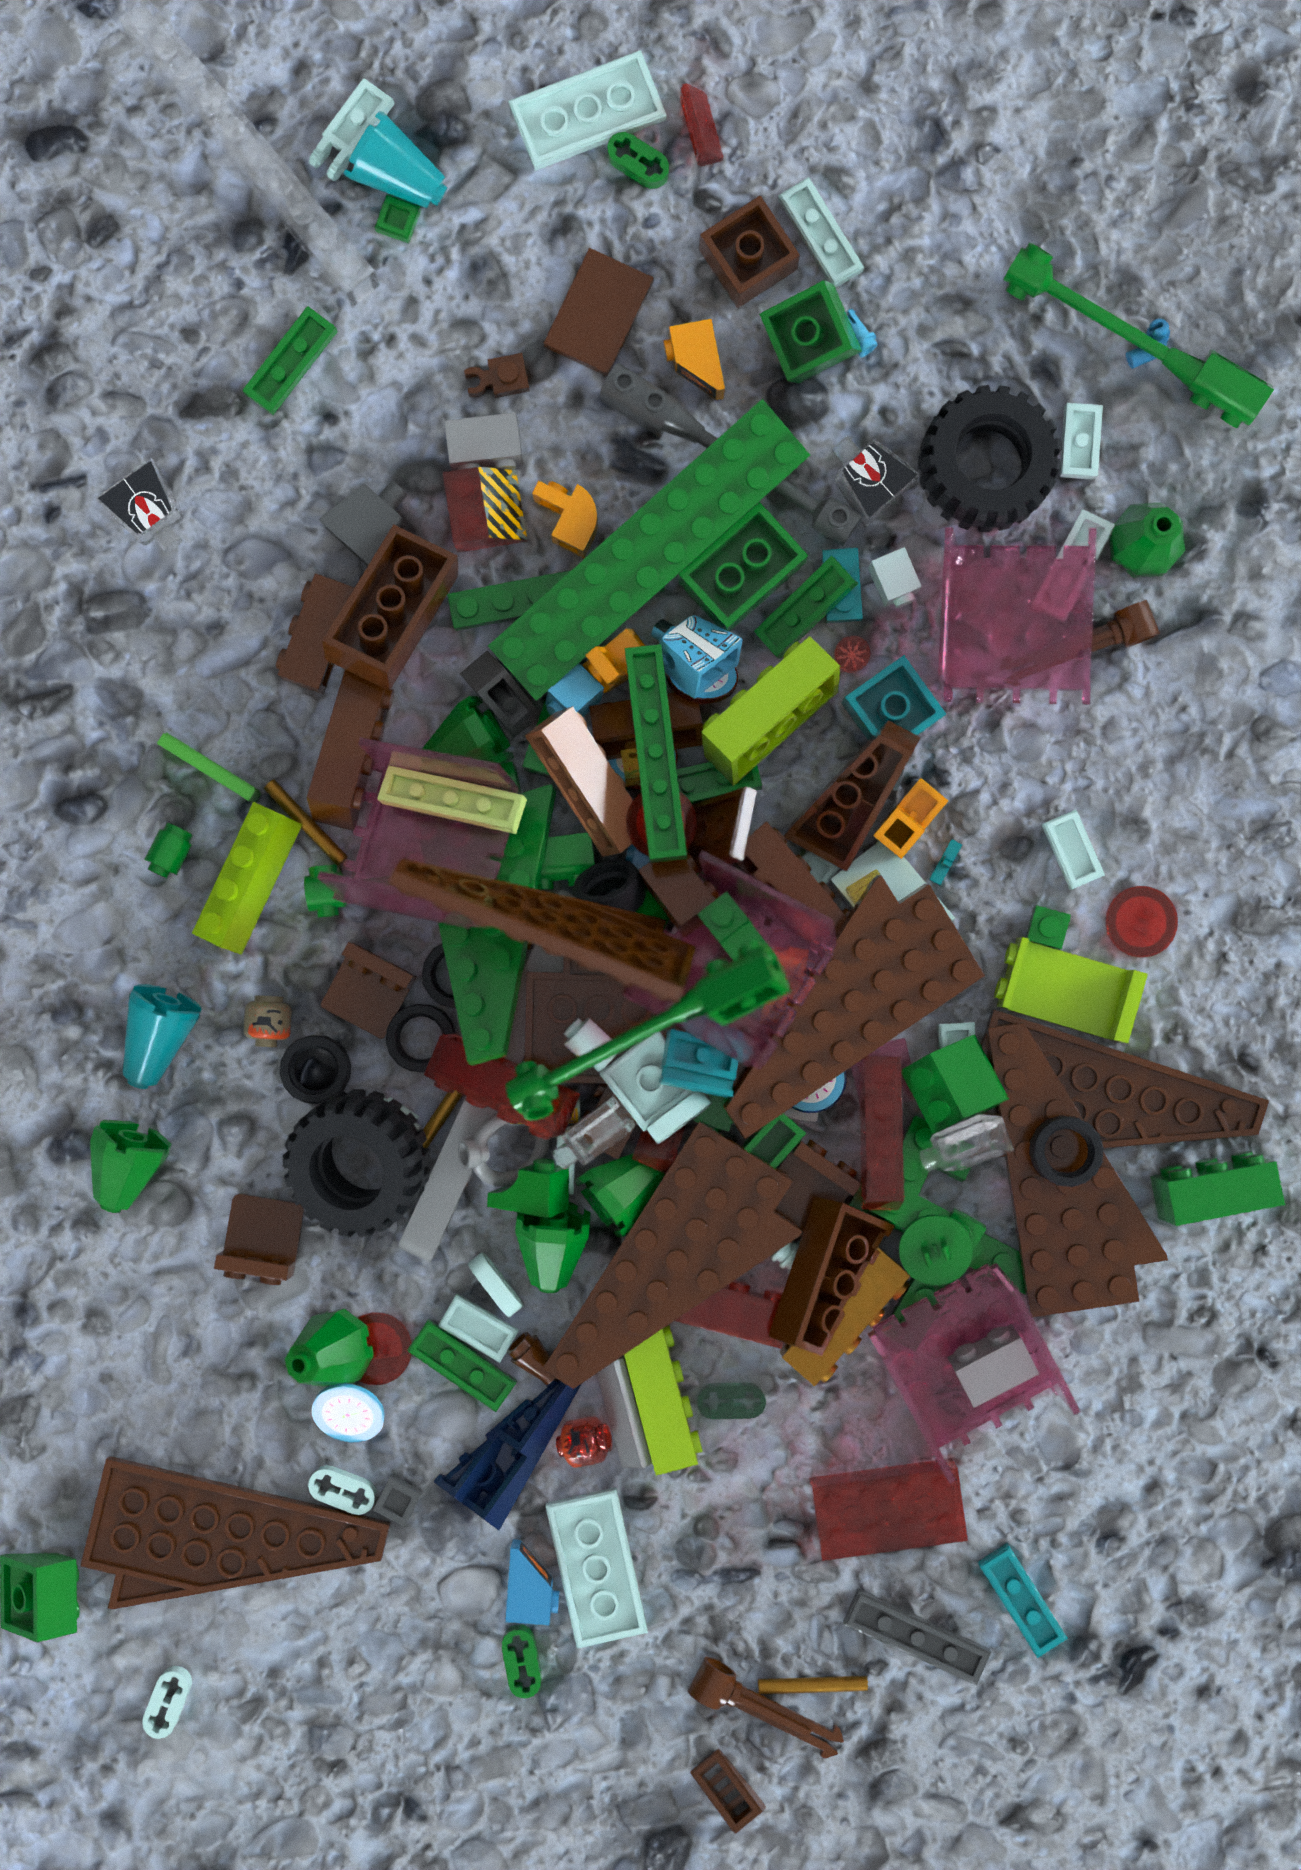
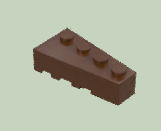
M347 670L344 671L306 798L312 819L315 822L355 831L358 816L365 799L368 777L371 776L375 764L374 753L376 745L381 743L384 734L385 722H382L385 710L390 711L395 691L394 689L388 691Z
M888 720L793 820L784 837L847 871L921 737Z
M766 821L747 838L743 861L736 863L821 958L850 914V911L847 908L842 911L833 901L836 896L823 881L819 883L810 873L812 869L799 854L795 855L786 845L788 842L778 829L774 826L771 827Z
M815 1197L768 1337L822 1356L845 1316L844 1306L850 1297L857 1295L862 1286L859 1280L867 1265L875 1263L880 1254L877 1250L884 1236H890L895 1226L844 1203Z

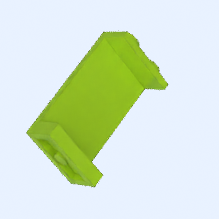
M1018 937L1015 943H1009L1004 957V963L1008 964L1005 978L1000 977L998 979L994 992V998L998 999L996 1007L1118 1043L1128 1044L1147 980V973L1137 970H1125L1030 942L1025 937Z

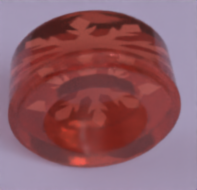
M854 635L841 639L834 650V660L840 665V669L847 673L861 671L869 662L871 655L868 643L863 638Z

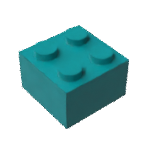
M905 655L849 693L841 702L868 741L888 720L918 736L946 715V712Z

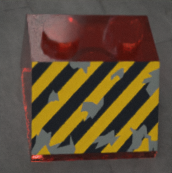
M473 467L442 472L453 543L457 553L528 542L516 470Z

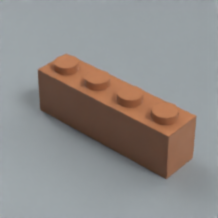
M572 706L555 712L525 735L526 739L601 855L604 857L621 853L634 843L627 826L629 810L634 801L627 792L623 779L614 772L607 761L604 749L595 742L588 731L583 716L576 712Z

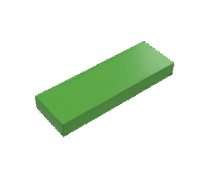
M167 732L166 734L163 733L158 740V745L246 800L256 803L260 798V790Z

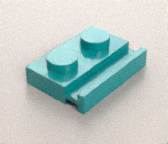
M670 1029L666 1035L661 1065L662 1073L659 1083L725 1098L733 1097V1082L736 1080L741 1044Z

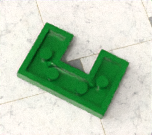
M915 1115L907 1127L868 1213L894 1225L903 1232L910 1223L922 1216L930 1214L949 1216L951 1212L918 1196L931 1167L960 1182L965 1181L980 1148L953 1134L949 1136L933 1135L926 1120Z

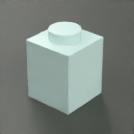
M905 547L871 561L868 567L884 607L894 604L896 608H900L916 600L914 595L919 592L922 586Z

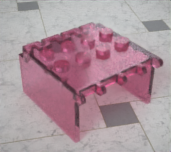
M945 527L938 676L944 686V702L952 701V689H976V703H984L985 689L1013 690V703H1020L1021 690L1050 691L1049 704H1057L1058 691H1083L1082 703L1083 705H1090L1097 528H1089L1088 546H1064L1063 559H1056L1057 546H1027V557L1020 558V545H991L990 558H984V545H958L953 527Z
M360 738L358 745L375 761L373 770L382 773L377 792L365 793L364 801L373 804L366 827L355 826L353 830L354 835L363 837L356 861L344 860L342 866L344 869L352 871L351 877L319 871L317 878L334 891L333 899L337 901L468 929L471 926L479 928L480 926L473 923L468 916L455 911H442L435 907L433 902L419 896L408 897L397 890V887L389 885L388 882L393 869L401 858L496 880L501 863L490 860V857H503L510 833L385 805L377 798L388 765L517 794L519 791L518 786L498 763Z
M702 851L699 859L704 874L699 873L698 877L702 882L709 880L719 896L727 891L777 955L791 991L725 1026L707 1015L681 1023L676 1022L673 1025L749 1067L751 1064L761 1069L762 1066L766 1065L778 1045L774 1039L768 1036L769 1033L782 1038L797 1014L795 1009L787 1005L788 1002L801 1007L816 984V980L806 973L809 971L814 975L821 976L834 955L832 951L836 948L837 943L833 919ZM704 924L685 938L682 937L678 930L675 935L666 930L662 931L664 934L696 946L691 968L681 996L695 986L697 980L707 975L705 966L709 962L717 959H725L728 964L733 962ZM635 984L628 986V988L626 987L622 993L624 997L655 1015L669 1009L670 1005L675 1002L671 999H658L649 990Z
M997 1263L990 1267L988 1264H985L965 1275L969 1284L965 1289L958 1279L934 1292L933 1295L937 1301V1304L931 1306L929 1300L925 1297L901 1310L906 1320L903 1323L899 1324L895 1315H892L872 1326L873 1330L867 1333L931 1454L949 1484L956 1479L939 1448L959 1437L964 1446L970 1444L971 1441L966 1433L990 1420L996 1429L1003 1426L998 1416L1022 1402L1027 1411L1034 1409L1030 1398L1051 1388L1056 1396L1059 1395L1074 1415L1081 1412L1017 1287ZM1012 1324L1022 1338L1039 1375L974 1408L947 1357L954 1354L955 1350L967 1343L973 1344L987 1337L991 1330Z

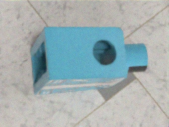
M696 615L689 616L676 627L667 620L661 619L655 624L651 636L661 644L664 672L694 699L734 669L739 663L743 639Z

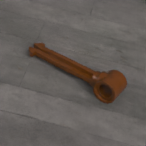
M1144 600L1113 613V620L1106 622L1103 626L1011 661L1010 655L1004 657L999 672L1014 670L1033 662V666L1017 671L1003 681L1004 684L1017 688L1021 686L1019 680L1046 671L1113 644L1123 643L1126 648L1158 636L1160 632L1147 600Z
M704 1657L687 1690L689 1695L696 1701L715 1710H719L724 1705L734 1706L821 1749L819 1754L825 1759L838 1754V1751L831 1744L812 1734L811 1731L828 1740L844 1743L839 1726L834 1724L831 1730L742 1686V1683L736 1680V1673L729 1666L712 1657Z

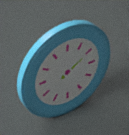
M336 1384L322 1389L315 1397L312 1405V1416L320 1430L328 1436L344 1442H362L371 1439L381 1430L385 1418L384 1408L380 1400L369 1390L353 1384Z

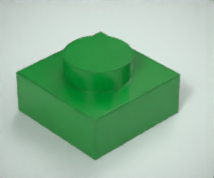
M1035 905L1025 938H1028L1030 942L1061 950L1071 915Z

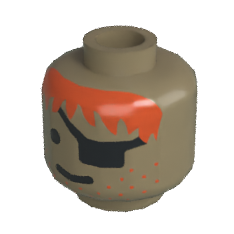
M255 995L254 1001H250L245 1005L243 1032L246 1037L255 1039V1046L277 1047V1040H285L290 1036L292 1008L288 1003L283 1002L284 997Z

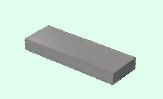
M619 1358L599 1371L597 1377L621 1466L626 1468H644L651 1465L652 1460L624 1358Z

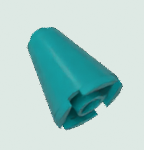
M379 111L375 115L380 120L379 124L375 127L370 124L368 125L349 159V162L354 164L353 170L345 169L344 175L353 181L424 208H428L431 203L438 206L448 188L443 184L445 176L386 114Z
M149 984L135 985L129 994L122 1074L128 1079L127 1083L139 1089H148L149 1086L158 1084L200 1018L202 1007L195 1000L178 992L175 998L165 994L167 988Z

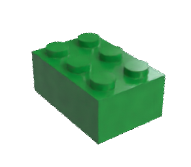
M758 502L678 574V583L717 626L730 632L803 567L808 554L770 512Z
M1252 1151L1231 1154V1161H1217V1158L1199 1160L1195 1162V1168H1182V1165L1160 1168L1161 1174L1150 1176L1158 1219L1175 1226L1285 1205L1277 1161L1266 1159L1263 1157V1154H1253Z

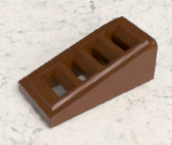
M719 1748L690 1771L693 1778L734 1834L744 1828L766 1808L756 1792ZM716 1764H719L722 1770L708 1780L704 1774ZM728 1776L731 1782L718 1792L714 1786ZM737 1788L740 1794L727 1803L724 1797ZM745 1800L749 1806L737 1815L733 1809Z

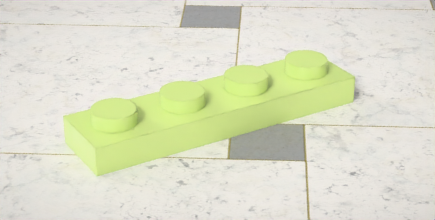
M388 765L377 798L385 805L513 834L517 833L527 801L521 794Z

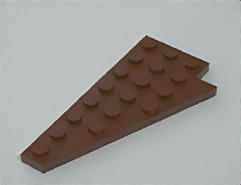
M401 858L393 869L388 882L389 885L397 887V890L403 895L424 898L433 902L434 906L442 911H455L468 916L473 923L479 926H492L505 931L506 935L511 939L521 942H532L541 946L550 955H563L576 960L581 967L587 970H600L613 975L616 981L628 986H633L634 984L649 990L654 997L661 1000L671 999L679 1002L696 951V946L662 933L666 920L406 858Z
M994 1009L991 1011L986 1028L1024 1023L1084 1121L1091 1124L1100 1135L1104 1148L1259 1135L1269 1104L1267 1099ZM985 1029L980 1045L991 1064ZM998 1106L982 1115L999 1116ZM998 1117L987 1121L993 1123L983 1151V1156L988 1158L1005 1157Z
M699 1121L544 1365L543 1370L572 1389L576 1388L798 1238L803 1229L775 1212V1209L793 1183V1179L702 1121Z
M109 1456L105 1460L80 1566L115 1574L108 1608L118 1609L379 1562L383 1558L391 1522Z

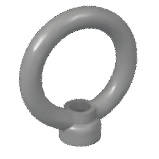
M514 1107L501 1110L490 1116L479 1127L474 1138L459 1141L458 1158L460 1164L464 1169L473 1168L475 1174L482 1181L490 1185H513L518 1178L519 1169L533 1164L535 1159L546 1158L550 1146L549 1128L544 1118L527 1120ZM520 1121L529 1124L534 1129L536 1135L535 1147L530 1157L514 1170L508 1172L492 1170L486 1164L489 1159L487 1142L492 1134L510 1122Z

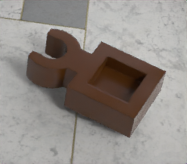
M522 353L487 359L489 370L483 371L478 367H469L464 370L466 379L475 377L480 380V384L477 387L468 388L469 397L472 398L480 397L485 394L487 389L492 388L495 398L530 391Z

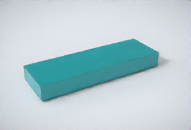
M1008 1543L977 1562L1037 1658L1068 1639Z

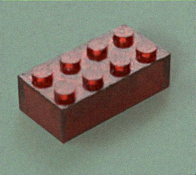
M952 1458L809 1478L818 1547L822 1561L968 1541L958 1467Z

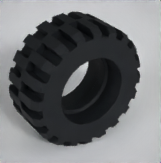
M989 385L978 386L975 393H971L967 389L959 393L954 401L948 400L930 423L920 446L921 453L918 457V469L921 470L922 475L919 481L922 489H927L929 492L928 502L932 507L938 505L943 510L940 516L948 522L953 517L960 521L958 527L969 530L971 526H977L978 532H990L995 527L999 531L1009 529L1013 523L1018 522L1020 524L1027 519L1052 490L1056 482L1055 477L1061 467V460L1058 458V454L1062 450L1061 440L1058 438L1054 439L1053 434L1057 427L1053 419L1045 421L1042 417L1046 409L1040 403L1033 407L1027 402L1030 396L1022 391L1019 392L1018 396L1009 394L1010 387L999 385L997 391H990ZM989 430L1008 438L1016 447L1021 459V471L1017 480L1009 487L997 490L985 489L970 482L961 472L956 460L958 444L965 435L974 431Z
M353 1089L348 1094L344 1091L333 1094L302 1117L293 1127L294 1131L288 1135L285 1143L288 1151L283 1154L282 1160L283 1168H288V1173L284 1175L286 1187H292L294 1194L291 1195V1198L296 1206L301 1204L305 1208L306 1212L304 1215L309 1220L317 1219L320 1221V1228L329 1232L334 1228L339 1229L338 1234L346 1237H351L356 1231L360 1237L371 1236L375 1231L382 1232L390 1228L395 1221H398L413 1206L424 1192L423 1185L429 1180L431 1171L429 1167H425L431 1161L430 1149L423 1147L427 1137L423 1129L419 1131L416 1129L414 1123L417 1119L411 1112L406 1115L401 1111L402 1104L394 1098L387 1102L384 1100L385 1095L376 1091L366 1096L364 1089ZM334 1136L357 1138L366 1143L375 1152L383 1171L381 1188H360L347 1181L340 1174L332 1156Z

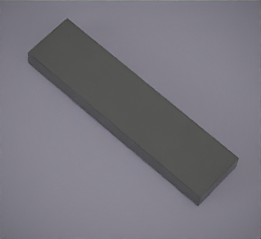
M859 1588L843 1620L845 1626L976 1686L991 1654L989 1648Z

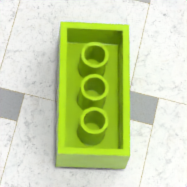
M810 636L802 643L795 642L784 653V659L775 667L770 665L765 668L757 677V683L748 691L746 689L739 691L730 701L728 709L721 715L715 713L704 723V730L701 731L704 757L733 786L839 692L840 665Z

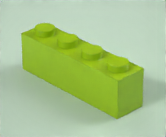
M253 802L191 934L220 948L242 955L302 824Z
M670 1324L624 1354L656 1476L698 1465L697 1453L703 1452L698 1430L690 1431L687 1418L694 1417L689 1396H681L678 1383L684 1381L679 1360L672 1361L669 1347L675 1346Z

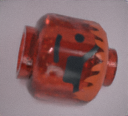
M596 1416L565 1422L561 1429V1435L556 1438V1448L561 1458L565 1457L567 1463L573 1468L604 1462L607 1453L611 1452L613 1445L609 1426L606 1423H602Z

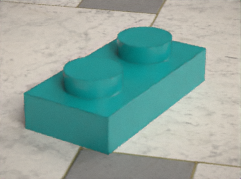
M858 548L822 550V564L832 555L859 583L825 615L826 623L862 621Z

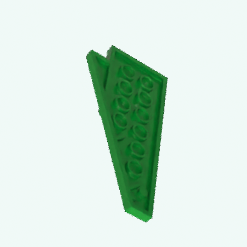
M512 761L453 779L523 795L527 801L516 834L415 811L425 863L534 889L539 888L556 798V790L552 784L522 793L517 768ZM435 907L467 1063L473 1066L507 1056L528 941H516L508 937L505 931L492 926H479L473 923L468 916L455 911H442Z

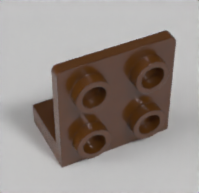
M348 942L341 954L345 956V959L324 996L321 1007L370 1034L383 1039L386 1036L388 1025L393 1016L399 1012L418 976L356 943Z

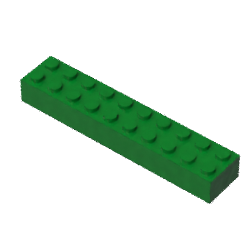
M761 399L492 641L488 647L537 701L548 689L581 662L588 652L610 636L803 463L810 454L768 404Z

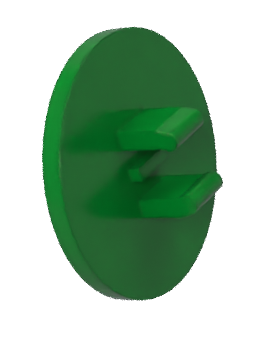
M930 1214L922 1216L910 1223L900 1238L899 1257L902 1266L912 1278L926 1285L940 1286L956 1281L967 1271L972 1261L973 1245L968 1231L960 1222L946 1215Z

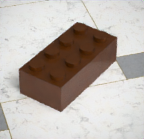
M393 524L323 638L322 644L325 660L390 691L458 577V555Z

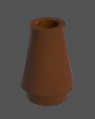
M528 1332L521 1334L507 1351L512 1357L511 1362L541 1380L545 1385L550 1384L555 1377L543 1370L550 1355L537 1335L531 1336Z

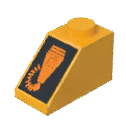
M712 319L669 326V339L663 340L666 361H673L677 374L714 399H724L725 386Z

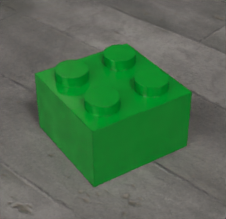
M825 280L759 314L787 381L800 383L862 352L834 284Z

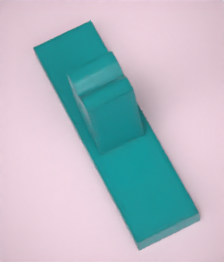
M953 839L950 840L929 879L930 881L939 886L941 885L962 844Z

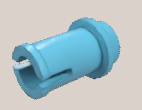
M849 309L847 311L848 319L862 350L858 355L865 357L878 345L875 341L876 334L874 332L869 333L855 314V311Z

